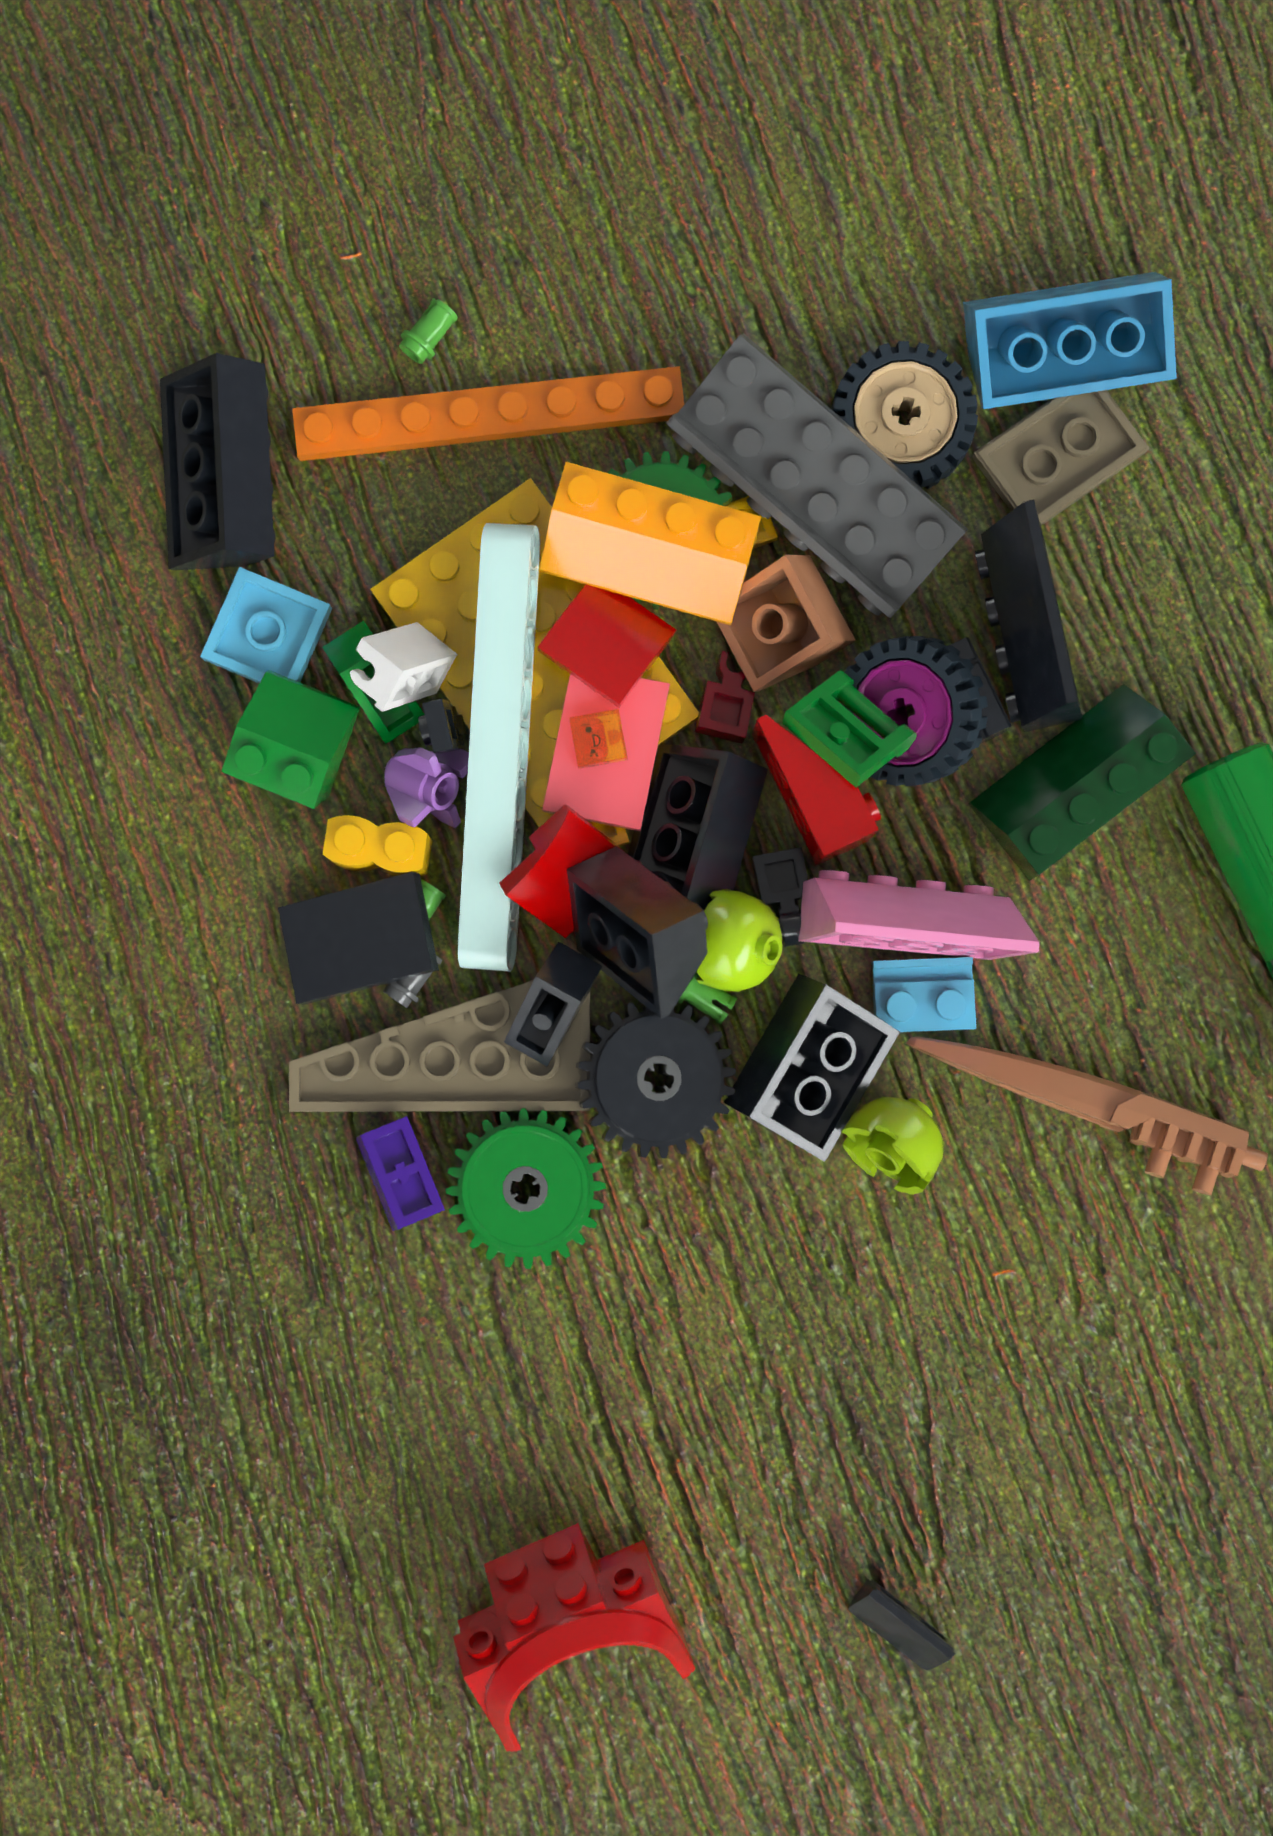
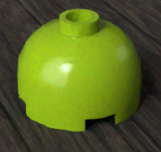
M729 889L712 892L709 896L713 900L704 910L708 920V929L706 930L708 953L697 969L699 975L696 979L697 982L711 988L734 992L760 985L770 976L782 953V932L777 916L764 901L743 892Z
M880 1097L864 1104L851 1117L841 1132L848 1136L842 1144L843 1148L859 1167L872 1177L875 1176L877 1169H879L888 1177L899 1181L894 1188L895 1190L913 1195L922 1193L930 1183L943 1158L944 1150L942 1135L938 1125L932 1118L931 1110L924 1103L913 1098L905 1100L898 1097Z

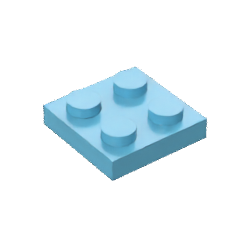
M239 567L200 657L204 661L257 683L261 682L265 672L268 670L301 682L332 611V607L326 602Z

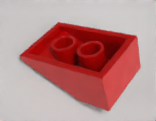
M767 714L757 718L752 736L815 866L868 842L878 832L879 829L876 822L881 820L879 809L871 794L867 792L862 795L858 787L855 788L811 748Z

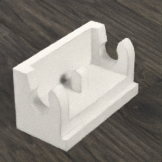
M416 622L361 638L356 650L364 660L372 663L375 674L371 679L366 676L364 671L354 669L350 671V676L361 690L376 701L375 707L383 712L436 694L457 653Z

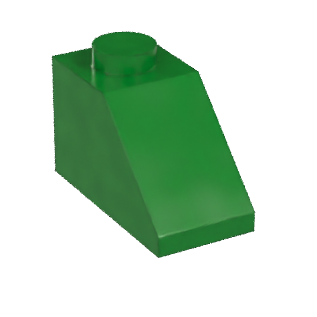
M363 620L322 648L384 743L387 744L418 724V717L425 714L417 701L382 712L375 707L376 701L353 682L350 676L351 670L360 669L371 679L375 674L372 663L364 660L356 650L361 638L373 635Z

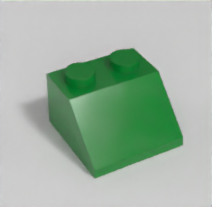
M268 670L265 672L235 728L221 772L315 809L330 796L360 706Z

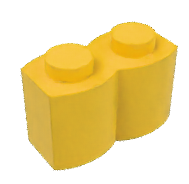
M350 815L337 816L328 819L323 855L337 866L351 871H370L380 868L393 876L413 871L420 873L421 877L428 874L432 839L421 828L417 826L413 828L406 823L393 822L376 826L371 821L361 817Z

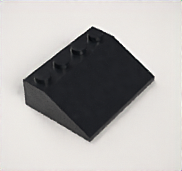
M1033 499L1023 502L981 534L984 549L975 551L980 578H990L994 595L985 598L991 627L1000 625L1004 644L995 646L1001 675L1010 673L1014 692L1005 693L1011 722L1020 721L1024 732L1083 720L1043 531L1035 500Z

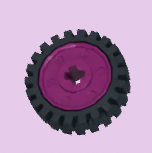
M925 636L898 637L870 646V650L861 652L854 659L856 661L855 665L847 667L845 673L854 680L853 686L899 726L906 724L917 734L915 741L905 753L899 757L895 756L870 777L877 781L887 780L886 784L894 786H915L934 782L959 770L958 767L967 763L973 756L971 751L979 747L983 738L978 735L979 731L986 728L987 717L982 716V709L988 707L987 696H980L978 689L984 685L980 676L972 675L971 670L975 668L969 659H961L959 657L961 651L954 646L943 645L944 641L936 638H925ZM913 705L915 714L909 717L906 708Z

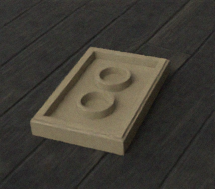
M1103 390L1050 399L975 451L972 459L1010 511L1023 502L1034 499L1042 526L1143 456L1149 450V447L1108 391Z

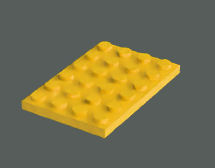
M531 478L370 589L397 628L418 622L457 653L440 686V690L450 700L451 705L456 707L458 715L463 716V721L469 730L471 723L482 531L486 523L537 525L540 533V569L552 507ZM540 570L525 809L538 828L554 815L545 813L542 809L570 673L541 654L537 647L569 604L586 585L543 573ZM660 657L657 658L649 671H646L641 677L670 684L658 747L697 721L699 714Z

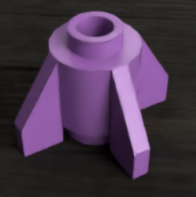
M421 747L413 749L404 748L398 751L386 764L384 777L385 787L399 820L415 828L431 813L441 822L456 828L461 823V819L456 806L452 803L459 789L458 777L463 778L468 773L469 752L460 749L441 754L433 753V751H428Z

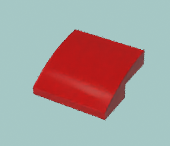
M585 585L537 648L541 654L620 708L643 674L652 667L677 630L628 596Z
M565 804L529 836L536 850L499 882L507 897L564 938L574 931L567 869L616 846L624 851Z

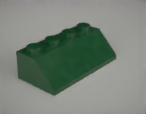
M1124 684L1082 715L1083 720L1073 722L968 803L1028 881L1047 870L1196 754L1162 711Z

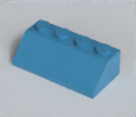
M1157 272L963 302L967 352L982 409L1177 379L1172 282L1170 278Z

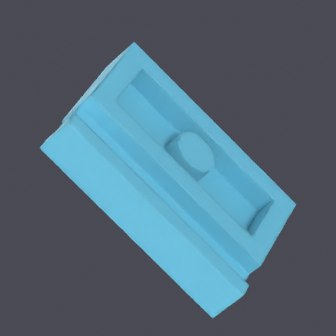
M973 957L871 962L873 969L874 1015L900 1031V1033L976 1029L975 992L972 975Z

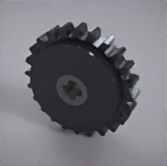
M633 1003L624 1005L625 1018L622 1019L614 1011L607 1014V1018L611 1027L606 1029L599 1025L594 1026L592 1030L599 1038L596 1044L585 1042L582 1045V1048L591 1056L589 1061L577 1062L576 1068L587 1072V1080L575 1083L577 1089L588 1090L589 1097L579 1103L580 1108H594L596 1114L591 1117L588 1123L592 1127L602 1123L607 1127L602 1135L604 1141L609 1142L616 1136L621 1137L618 1150L622 1152H627L634 1143L637 1144L638 1157L646 1158L650 1152V1147H655L658 1158H667L668 1146L673 1145L678 1154L687 1153L685 1140L690 1139L696 1145H702L705 1142L700 1131L705 1128L716 1132L719 1126L712 1117L715 1113L728 1114L730 1110L720 1101L722 1096L733 1095L735 1089L724 1085V1077H730L736 1074L734 1068L723 1067L722 1059L727 1058L732 1052L730 1049H717L715 1043L719 1041L723 1034L721 1031L708 1034L704 1030L709 1021L707 1016H702L695 1020V1022L691 1020L692 1007L689 1005L684 1006L679 1013H674L673 1009L670 1015L661 1019L644 1004L643 1012H638ZM653 1064L659 1066L658 1071L660 1075L666 1076L665 1085L656 1086L657 1093L652 1092V1083L644 1079L646 1072L655 1070Z

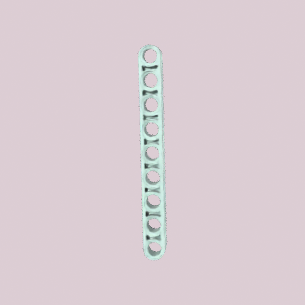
M486 523L481 536L458 934V962L461 968L511 972L516 959L519 905L505 895L499 882L522 862L540 561V533L537 525Z

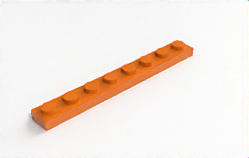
M680 366L300 407L292 408L297 457L300 461L664 422L681 410L684 406L681 370Z

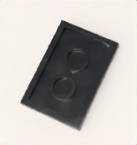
M412 871L278 907L296 1004L305 1005L439 971L420 873Z

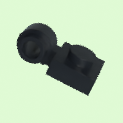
M446 699L422 703L425 715L418 717V723L425 746L432 744L433 753L441 754L460 750L461 746L464 745L462 736L466 735L467 732L463 716L457 715L456 707L451 706L450 700Z
M802 847L753 856L751 860L759 899L768 906L778 904L779 908L775 915L779 920L783 946L789 947L804 944L805 942L799 941L801 909L795 905L796 900L802 899L803 882L808 880Z

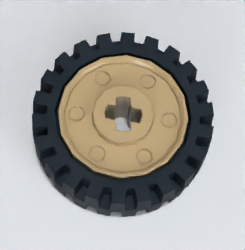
M898 341L896 347H890L889 343L878 346L876 352L871 353L869 350L863 354L856 364L853 363L849 367L837 388L831 410L919 487H927L929 489L937 485L941 479H946L953 473L965 457L972 443L978 415H976L977 398L976 395L971 393L973 385L968 376L963 378L961 375L962 367L956 361L950 364L946 360L948 354L939 349L936 353L928 351L929 345L920 342L917 347H909V341ZM903 410L909 413L908 419H911L909 425L898 423V411Z

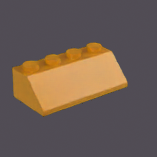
M565 462L551 510L539 570L543 573L731 625L757 537L761 516Z

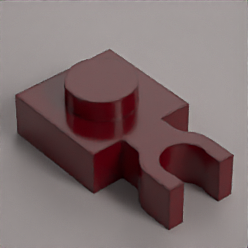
M722 651L716 666V675L719 683L707 680L704 685L695 732L742 744L746 739L755 692L741 689V685L746 680L742 669L739 673H734L728 669L726 661L729 652Z

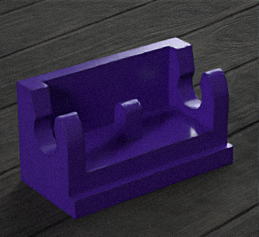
M407 1116L366 1132L356 1138L392 1231L399 1230L445 1210Z

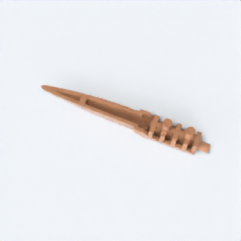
M918 1036L911 1037L906 1042L912 1048L977 1078L1046 1106L1098 1124L1100 1127L1117 1133L1132 1128L1128 1143L1152 1148L1144 1171L1145 1173L1158 1178H1164L1171 1156L1176 1157L1175 1160L1184 1163L1190 1162L1199 1165L1192 1190L1198 1193L1212 1195L1217 1175L1226 1178L1238 1176L1241 1165L1258 1171H1262L1266 1165L1268 1153L1247 1146L1249 1132L1246 1129L1139 1090L1063 1066L993 1049Z

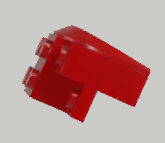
M579 1523L485 1563L484 1567L494 1605L457 1620L460 1633L453 1636L463 1678L498 1734L506 1752L522 1750L509 1722L514 1701L522 1690L537 1676L568 1658L604 1647L634 1645L651 1648L662 1653L669 1659L683 1679L687 1678L696 1669L683 1630L663 1591L652 1556L645 1541H639L597 1560Z

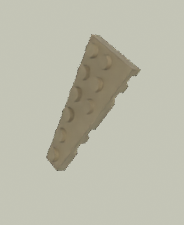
M531 980L527 983L435 1012L420 1019L289 1061V1112L520 1111L521 1108H526L527 1111H590V1108H580L579 1105L580 1102L589 1097L588 1090H581L575 1087V1083L587 1080V1072L576 1068L577 1062L589 1061L590 1054L582 1048L583 1043H590V992L548 1066L504 1043L534 981Z

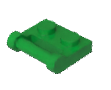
M840 670L786 710L782 724L856 788L895 756L899 757L905 753L915 741L917 734L906 724L899 726L853 686L854 680L843 670Z

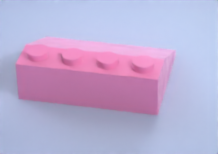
M831 870L819 871V878L803 882L801 928L799 934V941L973 957L987 960L1039 952V940L1011 898L994 896L993 887L965 885L964 893L946 891L945 882L930 880L916 881V888L897 886L898 878L880 875L868 876L867 883L849 881V873Z

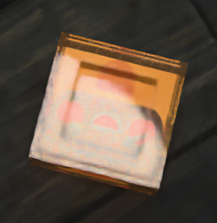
M619 709L569 717L578 769L628 760Z

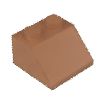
M784 555L745 581L740 592L732 624L727 625L717 622L753 692H759L810 669L856 641L810 555Z

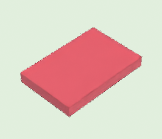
M570 674L542 809L543 812L555 814L566 804L587 821L641 831L670 687L669 683L641 678L619 708ZM617 715L625 758L603 762L608 757L604 726L600 720L594 718ZM596 722L599 728L597 731L586 733L585 730L589 727L590 723ZM592 735L599 736L601 743L598 747L594 748ZM601 750L604 756L602 759L597 760L593 754V757L590 758L591 751Z

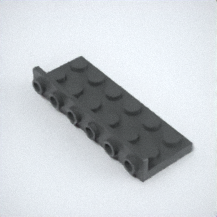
M744 333L738 336L681 410L673 414L667 421V425L675 431L672 435L673 439L683 449L691 454H695L698 451L712 463L709 469L716 478L728 486H733L735 483L749 495L746 501L754 511L766 519L773 516L786 528L783 533L793 545L803 551H806L808 548L823 560L820 564L822 569L835 581L844 583L846 580L860 592L858 595L859 601L875 615L880 616L883 612L887 617L891 618L968 530V528Z

